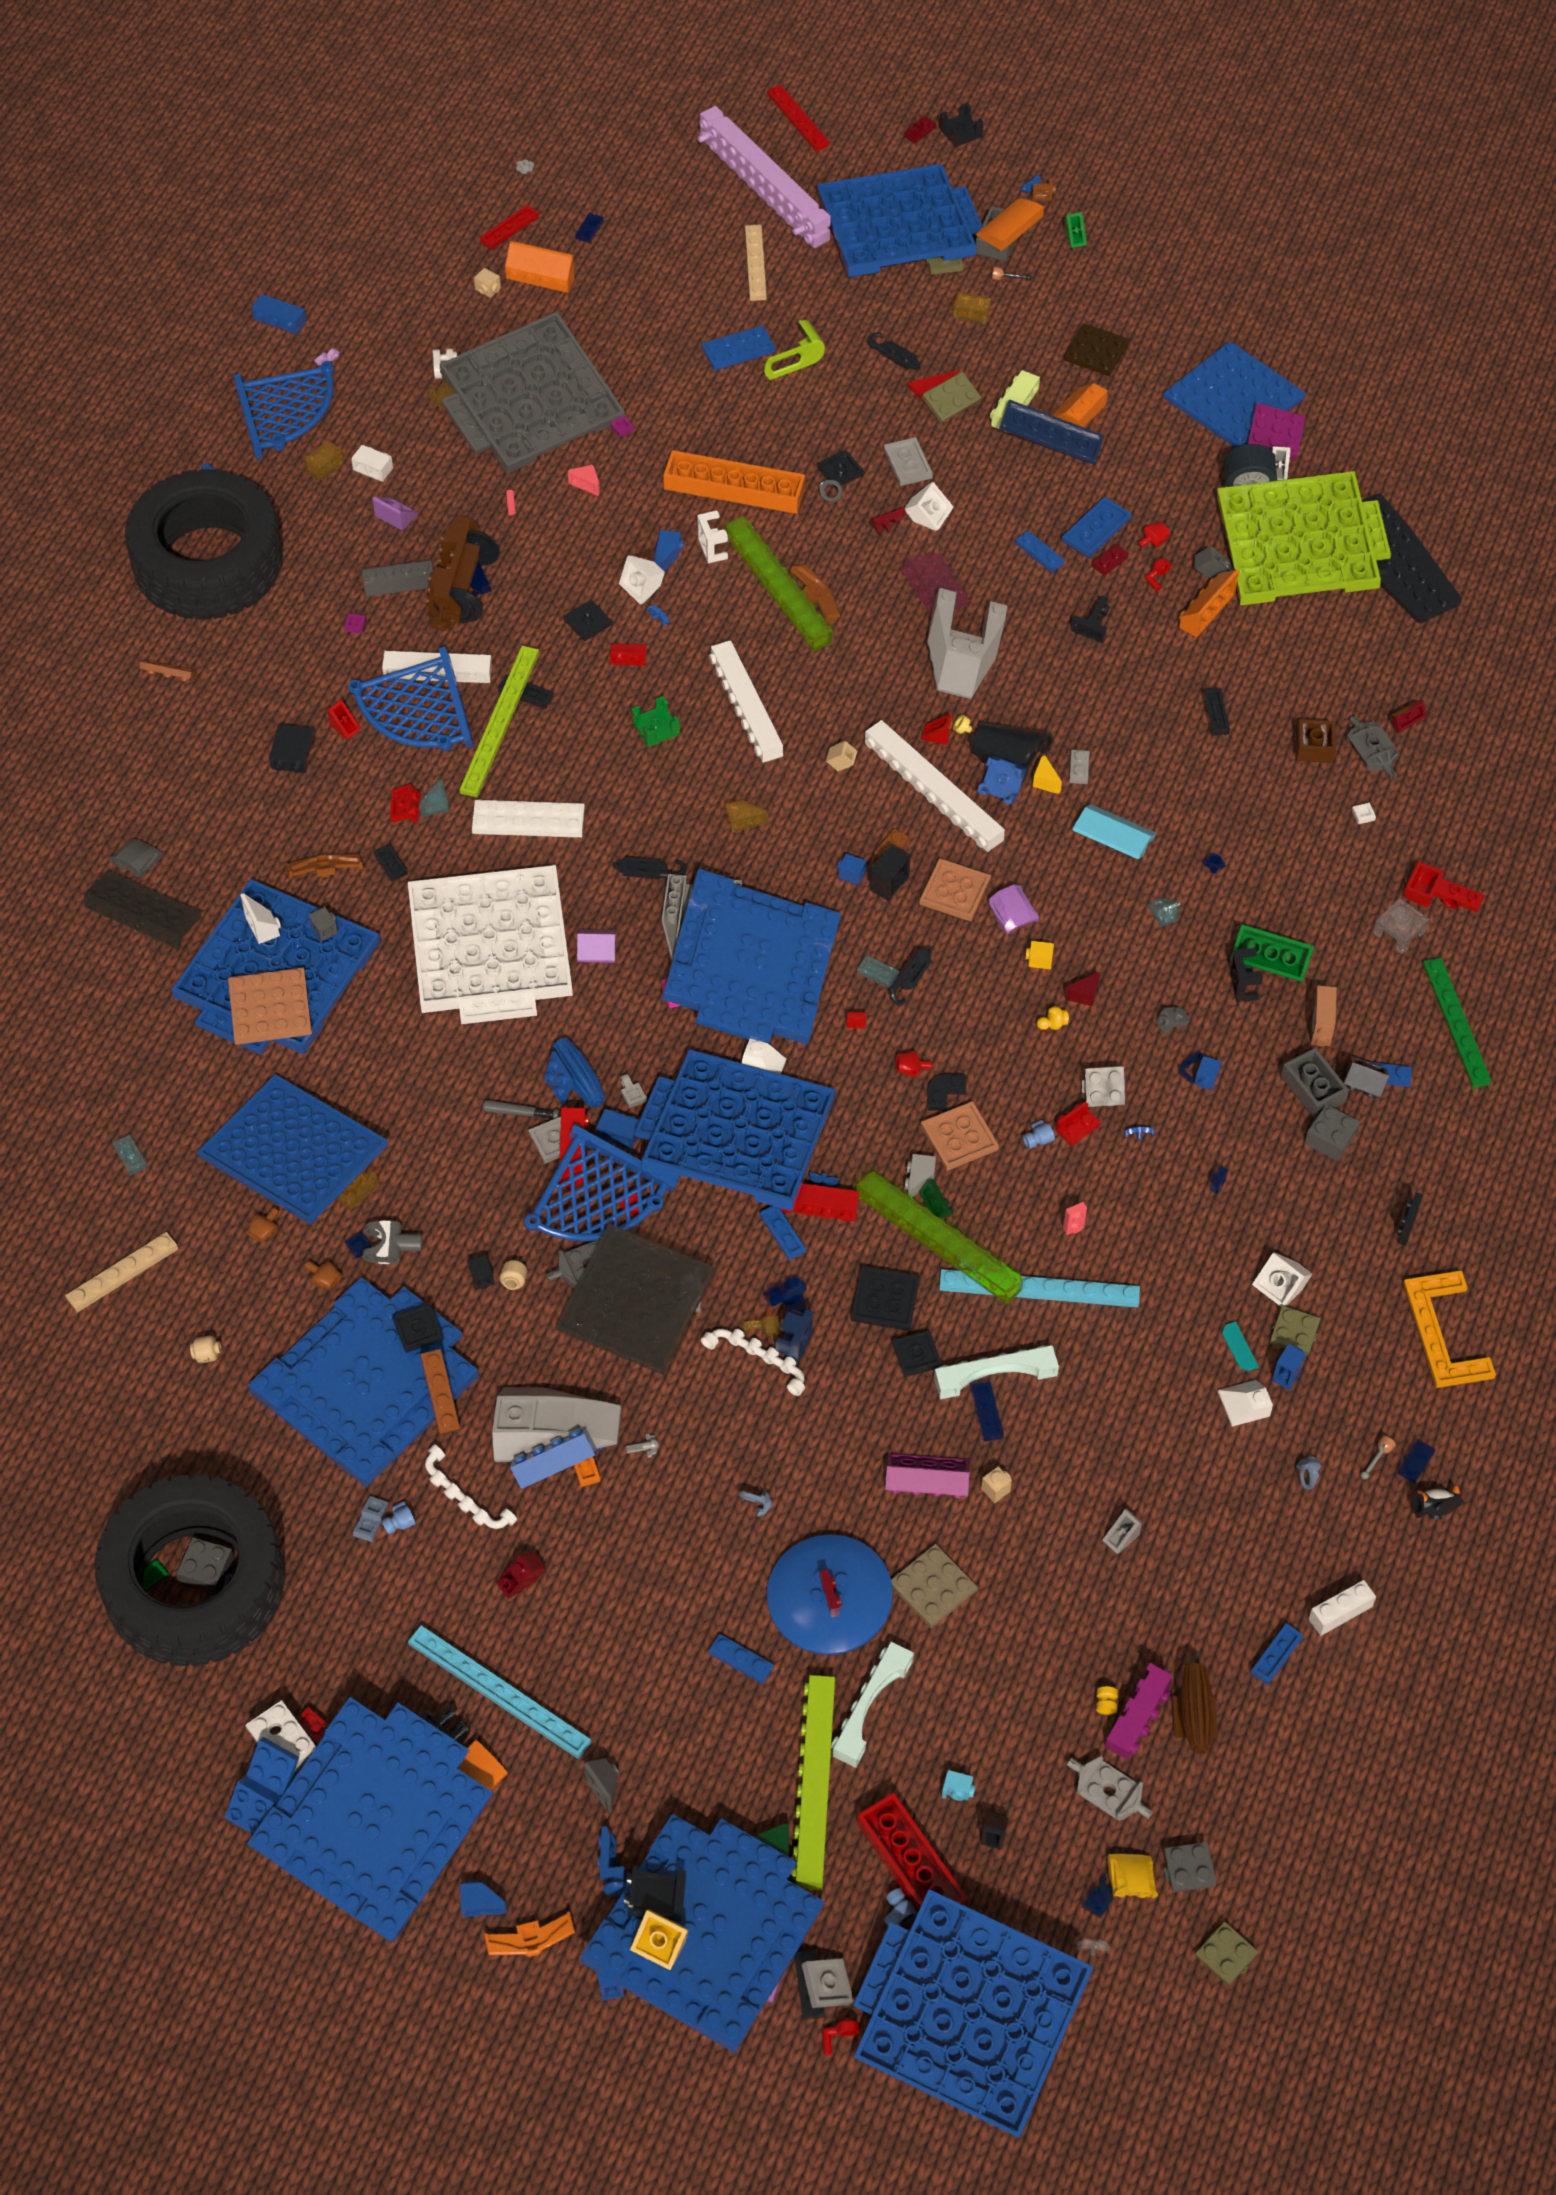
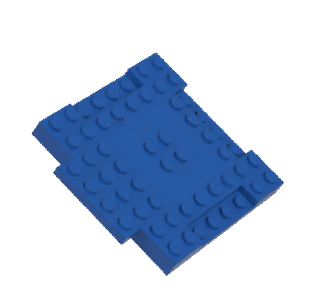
M942 164L817 184V196L822 209L830 215V225L839 246L840 257L848 277L880 272L881 266L942 256L944 261L976 256V244L972 234H976L981 230V221L966 186L952 188Z
M698 869L662 1000L697 1010L698 1014L695 1023L768 1044L770 1043L771 1035L774 1034L807 1045L811 1036L818 1008L817 1005L841 913L807 902L802 906L733 884L734 879Z
M250 879L172 988L173 997L203 1010L195 1021L197 1027L235 1043L228 978L304 968L312 1034L238 1044L262 1055L268 1044L273 1041L304 1055L323 1028V1021L357 971L364 968L381 943L380 935L334 915L337 934L320 941L310 926L308 916L315 910H320L319 908ZM244 893L271 911L274 918H278L281 928H278L280 936L260 944L258 943L245 918L241 894Z
M689 1049L676 1081L658 1077L635 1130L636 1137L650 1140L642 1159L641 1169L678 1180L682 1175L755 1196L754 1201L792 1211L821 1131L825 1127L834 1104L836 1089Z
M361 1277L333 1304L334 1308L281 1359L276 1358L248 1384V1388L253 1396L367 1488L435 1421L420 1355L441 1349L453 1402L479 1377L478 1369L451 1349L463 1337L462 1332L434 1310L433 1312L444 1340L405 1353L392 1317L427 1304L405 1287L389 1300Z
M349 1697L325 1731L323 1739L276 1806L272 1807L247 1844L393 1944L494 1794L458 1769L469 1754V1749L400 1703L396 1704L387 1719L384 1720Z
M672 1814L651 1846L647 1857L637 1870L639 1872L675 1876L677 1875V1870L686 1871L681 1922H673L687 1928L688 1934L686 1942L672 1969L669 1970L630 1950L643 1921V1918L627 1916L628 1908L624 1907L625 1894H630V1887H626L608 1917L603 1920L581 1954L580 1962L736 2054L821 1913L825 1901L788 1881L797 1865L795 1860L727 1821L720 1819L712 1834L708 1835Z
M929 1889L910 1931L890 1922L853 2006L872 2014V2018L854 2058L1021 2138L1094 1967Z

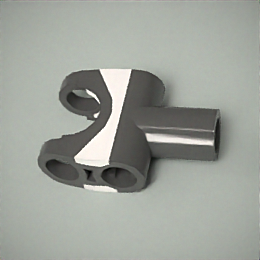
M376 1221L365 1225V1234L381 1240L378 1245L363 1250L362 1258L365 1261L378 1264H396L400 1261V1251H422V1234H402V1224L400 1222Z

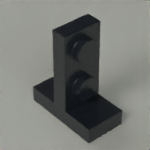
M1105 596L1100 598L1088 620L1075 615L1072 619L1071 632L1104 643L1107 627L1101 624L1102 617L1108 614L1110 608L1108 606L1109 598Z

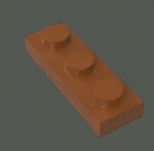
M149 660L140 662V669L146 670L145 672L149 674H156L158 672L168 678L178 676L179 680L190 681V679L197 676V670Z

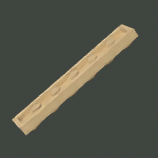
M745 225L750 301L766 300L761 225Z
M165 1232L66 1294L65 1297L78 1313L178 1250V1246L169 1234Z

